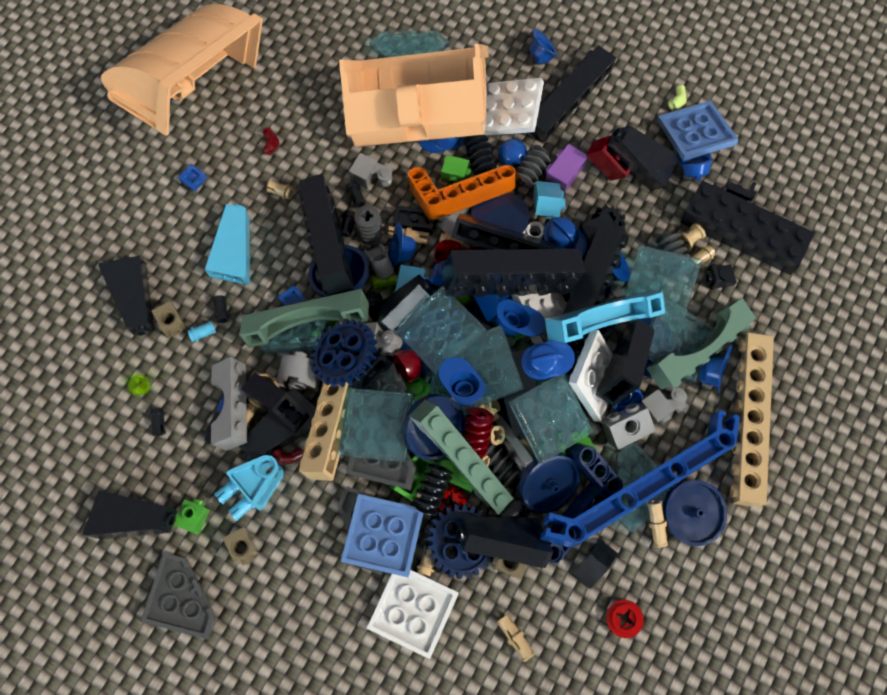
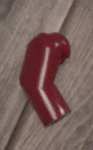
M267 127L263 130V135L267 139L263 151L267 155H271L277 150L279 139L272 129Z
M301 447L287 454H284L280 448L271 453L278 464H292L303 458L304 454Z

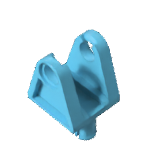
M264 455L228 470L226 474L229 476L230 481L215 492L214 495L224 504L238 491L243 493L244 498L228 510L232 517L238 521L251 508H257L261 511L283 479L284 470L272 456ZM270 467H273L271 472L266 473Z

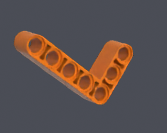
M510 165L492 169L438 190L423 168L414 167L408 172L412 194L429 219L434 220L511 192L516 186V171Z

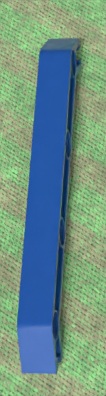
M718 410L710 416L708 436L576 518L572 519L554 513L547 514L544 517L543 525L548 526V523L561 527L560 534L550 532L551 528L546 527V530L541 533L540 539L566 547H574L732 449L737 442L740 416L734 414L728 419H723V424H726V428L723 429L722 417H726V412ZM671 467L676 469L677 475L672 472ZM621 497L627 500L628 506L623 505ZM569 528L576 532V539L570 537Z

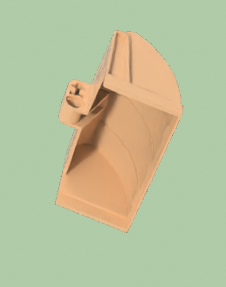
M210 4L198 8L101 75V81L108 91L107 96L109 100L167 136L169 134L171 98L176 101H182L194 92L195 80L227 55L242 64L246 63L252 68L256 67L263 18L256 14L249 15L237 8L222 4Z
M475 44L474 48L362 61L339 60L346 135L352 138L356 147L484 135L487 108L485 58L489 57L488 46Z

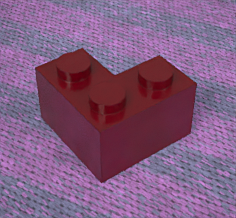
M610 135L594 140L586 156L610 181L627 177L631 170L608 146L611 139Z

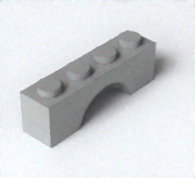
M232 357L212 365L211 385L222 389L224 393L222 411L211 424V445L224 450H230L247 443L246 394L241 390L246 383V364Z

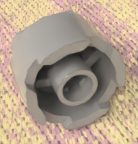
M295 351L294 355L283 354L276 382H279L278 385L287 390H291L294 387L298 390H306V394L317 393L320 380L312 372L314 367L310 365V362L314 359H309L307 354Z

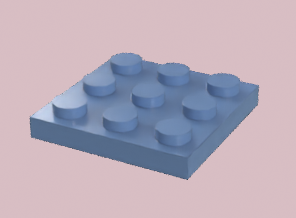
M711 100L659 115L657 119L658 124L682 161L735 146L738 143L737 136Z
M358 494L341 562L409 578L424 513L418 511L414 506Z

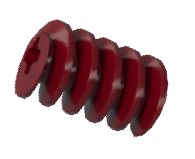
M472 407L467 409L469 414L464 419L467 423L463 425L465 431L462 432V436L481 458L488 451L487 447L489 445L494 416L484 408Z

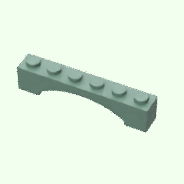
M362 289L243 315L240 336L250 348L268 344L269 340L277 334L307 322L319 320L343 321L344 319L350 322L351 319H354L356 322L360 320L362 323L368 322L369 302Z
M743 298L728 303L716 313L718 320L713 332L706 342L693 353L675 356L672 352L661 356L646 368L660 389L668 387L673 389L679 386L684 376L686 378L695 373V368L698 365L702 366L710 360V355H715L722 351L725 343H731L738 338L736 334L742 333L751 327L750 323L756 317Z
M424 400L409 415L418 428L436 444L460 471L479 500L487 508L499 515L514 498L440 408Z

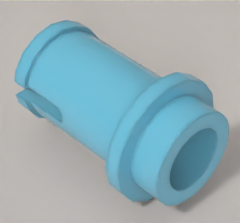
M212 321L195 328L192 326L190 330H187L192 342H199V339L216 333Z

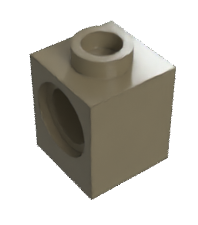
M171 301L151 310L161 330L168 338L181 334L187 328L177 308ZM174 318L172 323L166 324L169 319Z
M244 527L223 538L233 562L236 564H249L255 560L254 556L259 554L248 529ZM246 542V551L239 554L237 551L238 545Z
M493 558L492 562L496 564L494 570L518 580L522 579L526 564L515 562V567L508 569L504 566L503 559Z

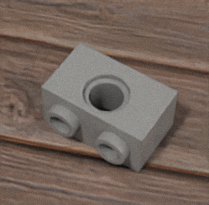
M639 403L629 404L626 406V409L611 413L606 419L601 421L608 443L617 450L656 431L648 408Z

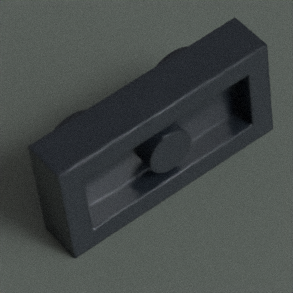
M396 205L393 227H395L397 222H400L402 228L407 229L409 227L412 230L433 233L435 220L429 219L422 209Z

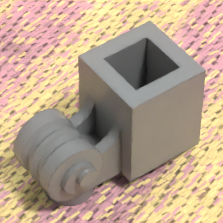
M360 153L349 170L350 181H357L361 187L366 189L369 188L373 179H378L381 187H388L393 182L392 172L394 168L388 163L383 165L378 163L370 155Z
M378 322L364 323L376 335L374 338L378 343L374 346L378 349L377 352L385 356H393L392 354L401 348L403 340L400 336L391 330L385 331Z
M681 388L673 389L667 399L658 389L640 402L641 405L648 408L654 426L658 423L661 426L672 418L670 416L671 413L676 411L679 414L688 407L686 403L687 394Z

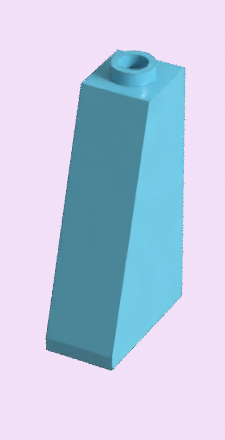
M226 204L205 267V271L210 278L244 285L250 284V216L242 205Z

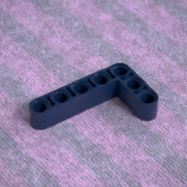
M579 442L570 446L568 456L576 462L581 473L590 482L561 515L574 519L623 489V483L596 449ZM553 524L550 527V532L560 534L561 527ZM569 528L570 537L576 539V532ZM549 542L553 550L549 563L556 564L560 562L572 547Z

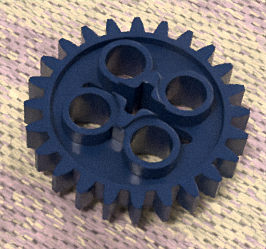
M344 319L342 325L336 322L335 328L328 326V333L321 332L323 338L316 339L319 344L318 346H312V349L316 352L310 355L314 359L310 362V365L314 367L312 372L327 386L330 384L334 388L337 385L343 388L345 382L351 386L354 378L360 381L359 375L361 373L367 375L366 367H373L369 363L370 360H376L372 353L378 351L374 346L378 343L374 338L376 335L366 324L364 325L360 320L356 322L354 319H351L348 322Z
M457 504L452 505V511L445 507V515L438 512L437 517L439 520L431 519L430 522L434 527L426 529L431 533V536L424 538L430 541L431 544L425 547L427 550H432L428 559L435 558L433 566L441 565L440 573H445L448 570V577H453L456 572L457 579H462L463 573L469 579L471 578V571L474 575L478 576V568L486 570L487 568L484 563L493 562L489 556L475 554V557L471 560L467 552L463 551L460 543L442 541V538H457L456 531L460 527L463 517L482 516L483 510H478L474 513L475 506H470L467 510L466 504H461L459 510ZM450 522L455 525V532L452 535L447 532V525ZM449 545L454 549V554L451 558H448L445 554V550Z

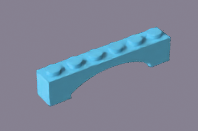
M641 292L545 319L548 341L567 343L581 339L583 335L602 327L636 320L637 318H651L665 314L663 292Z

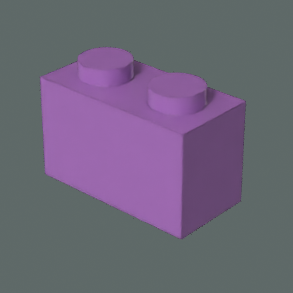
M570 144L564 150L560 149L555 158L557 160L554 163H550L545 170V182L560 183L561 191H564V194L586 166L588 159L585 153Z

